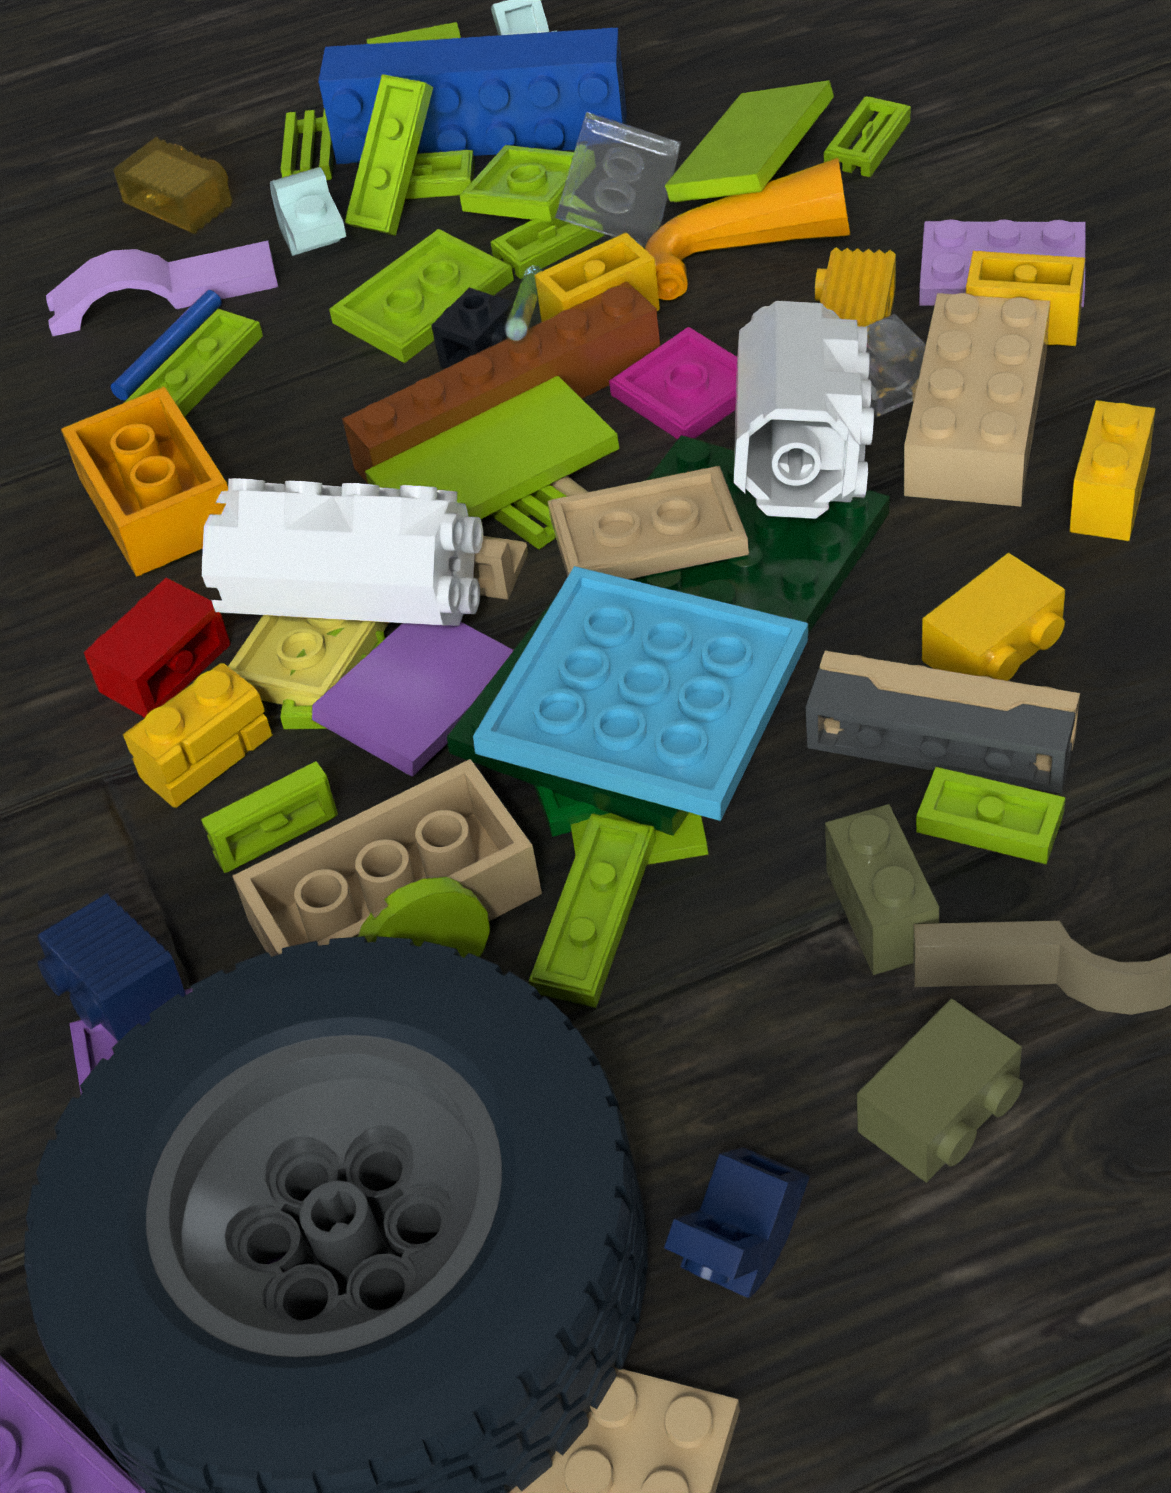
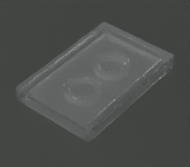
M586 112L555 218L613 237L628 233L638 244L645 247L648 239L661 226L668 198L665 184L673 176L681 142Z

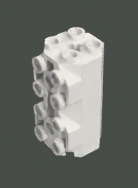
M775 301L770 306L761 307L752 315L751 321L739 330L736 369L734 483L744 493L746 488L756 498V505L767 516L816 519L829 509L830 501L851 502L852 497L865 498L868 463L864 461L865 446L871 445L874 410L870 408L871 380H868L869 353H866L867 327L857 326V320L840 319L833 310L827 309L822 303Z
M232 478L228 481V491H221L216 503L226 504L221 515L210 514L204 525L202 577L207 588H218L222 600H211L215 612L459 626L463 614H475L479 606L480 586L478 580L473 578L474 555L479 553L483 542L481 519L468 516L466 504L457 502L458 492L437 490L436 487L402 485L400 489L379 488V485L342 483V487L322 485V483L285 481V484L265 483L263 480Z

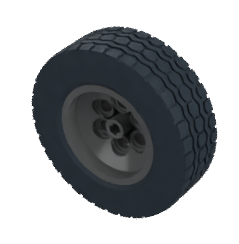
M365 936L334 938L329 940V945L319 946L317 941L284 947L282 948V954L272 957L269 952L236 963V970L225 974L222 969L190 986L192 989L191 993L183 998L178 993L149 1014L151 1018L149 1022L144 1026L139 1023L135 1025L112 1047L114 1054L109 1060L102 1058L80 1085L82 1094L79 1099L72 1097L54 1127L57 1138L56 1140H48L36 1171L40 1184L32 1185L26 1216L29 1231H25L24 1266L27 1274L26 1282L39 1337L53 1368L58 1373V1377L123 1469L128 1471L131 1478L147 1493H508L516 1486L521 1491L526 1489L552 1467L551 1457L556 1451L563 1456L588 1427L587 1415L589 1411L591 1412L590 1406L595 1409L599 1407L617 1376L614 1368L622 1370L635 1337V1323H639L648 1268L646 1217L623 1116L606 1072L577 1028H574L570 1020L546 996L542 998L536 988L510 971L504 976L500 967L492 962L470 953L463 958L455 948L426 941L420 947L416 946L412 939L378 936L376 942H367ZM396 1182L395 1185L386 1190L376 1191L386 1183ZM436 1233V1236L428 1242L413 1244L422 1235ZM286 1253L279 1261L266 1264L273 1256ZM391 1297H401L394 1306L386 1310H375L382 1301ZM321 1306L325 1307L314 1318L300 1320L311 1309Z

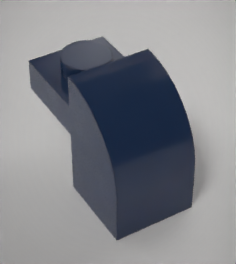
M744 1147L720 1153L700 1211L673 1220L664 1248L684 1257L681 1268L749 1298L764 1283L778 1259L792 1229L810 1176Z

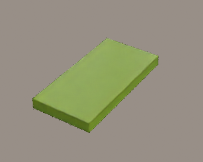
M830 80L741 93L665 184L670 202L761 192L833 99L834 94Z
M556 376L366 470L365 473L368 484L379 485V488L400 489L402 485L456 491L458 492L457 502L466 504L468 516L482 519L618 450V435L559 376Z

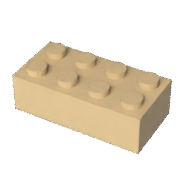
M937 293L904 444V496L1021 507L1047 355L1050 301L1030 300L1023 297L1000 298L972 296L965 293Z
M471 759L232 876L248 921L265 951L269 952L271 957L282 954V948L313 941H317L319 946L329 945L330 939L358 937L361 926L370 913L376 918L388 906L384 900L398 888L423 878L448 877L459 881L464 888L471 890L488 912L489 921L542 894L532 844Z

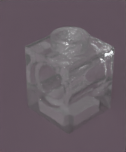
M896 314L865 326L867 327L866 353H869L868 380H871L870 408H873L874 414L877 417L914 401L926 344Z

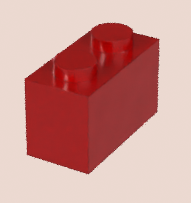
M165 578L145 597L141 598L110 629L99 636L83 653L99 692L145 718L150 711L161 707L185 689L231 643L221 613L215 612L211 600Z

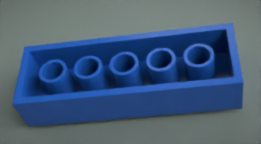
M618 28L325 47L318 82L336 164L360 163L382 74L425 82L433 87L417 154L473 150L474 156L497 155L505 145L558 151L625 147L627 109Z

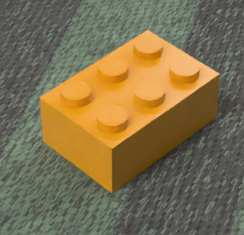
M165 386L61 429L80 481L136 577L203 549L204 525L210 514L221 515L226 504L216 503L221 491H228V486Z

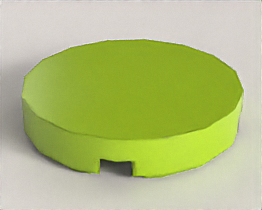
M448 877L423 878L395 890L384 899L388 906L376 918L370 913L362 924L358 937L365 936L367 942H376L377 936L412 939L413 943L420 947L426 941L455 948L461 957L465 958L468 953L477 957L481 956L490 933L488 912L471 890L464 888L457 880Z

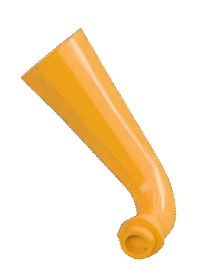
M835 158L768 182L761 192L731 195L694 208L674 217L652 234L645 245V250L655 258L659 299L673 300L687 291V271L682 260L698 252L800 239L849 236L850 229L839 159Z

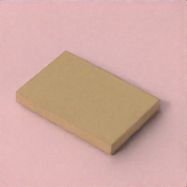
M720 466L548 501L549 515L567 577L574 566L625 579H633L749 555L748 538Z

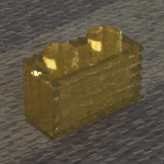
M157 136L113 169L124 203L194 234L197 233L198 227L203 229L205 222L210 223L212 217L217 218L218 213H223L225 207L230 208L232 203L228 187V176L220 163L213 159L207 160L206 157L202 159L199 154L195 156L192 151L188 153L182 146L172 145L171 142L167 144L164 139L160 141Z

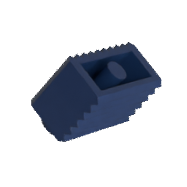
M108 893L37 935L45 955L44 958L38 961V967L49 987L58 996L69 991L73 1007L85 1025L93 1029L101 1024L117 1041L122 1039L138 1023L144 1026L151 1020L149 1014L179 993L182 998L186 995L173 957L169 951H165L161 943L158 944L156 939L152 938L148 931H144L141 924L138 925L134 918L131 919L128 912H124L121 905L118 906Z

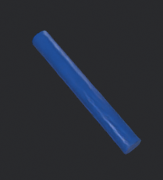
M212 290L205 291L111 384L113 394L120 400L126 401L222 305L218 294Z

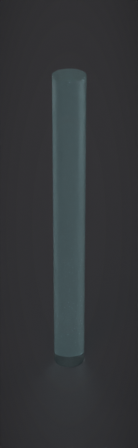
M535 265L529 266L525 270L505 325V333L512 340H521L526 336L537 303L538 295L535 274L543 270Z

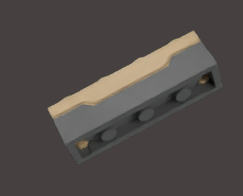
M824 651L820 669H818L806 704L807 748L934 771L935 767H940L1011 785L1062 794L1076 738L1080 693L1058 690L1047 686L1040 687L992 679L987 676H974L932 669L921 665H908L878 660L861 655Z

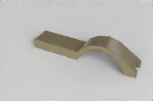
M1060 921L914 924L913 969L915 987L1057 984L1067 996L1096 1010L1128 1015L1164 1009L1171 1005V953L1151 961L1118 962L1092 954L1070 938Z

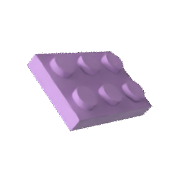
M953 219L925 221L919 306H935L937 293L966 294V283L973 251L1085 258V222H1068L1064 220H1053L1050 222H1014L1011 220L961 222ZM1085 269L1082 294V307H1084L1085 298Z

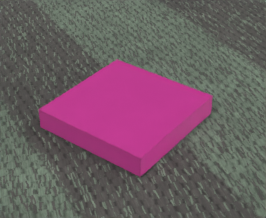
M687 327L609 380L611 396L676 439H679L681 435L695 439L735 411L737 356L692 328Z

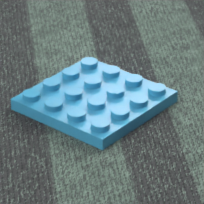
M574 566L474 733L475 754L721 821L808 642V623Z

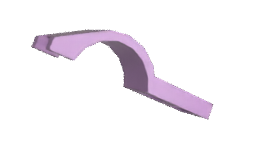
M264 241L167 262L158 255L137 249L112 250L89 259L46 295L49 310L55 313L48 320L52 336L80 331L82 316L92 302L109 292L122 289L149 290L166 298L175 309L191 306L207 290L214 291L220 299H226L276 288L278 283L269 243Z

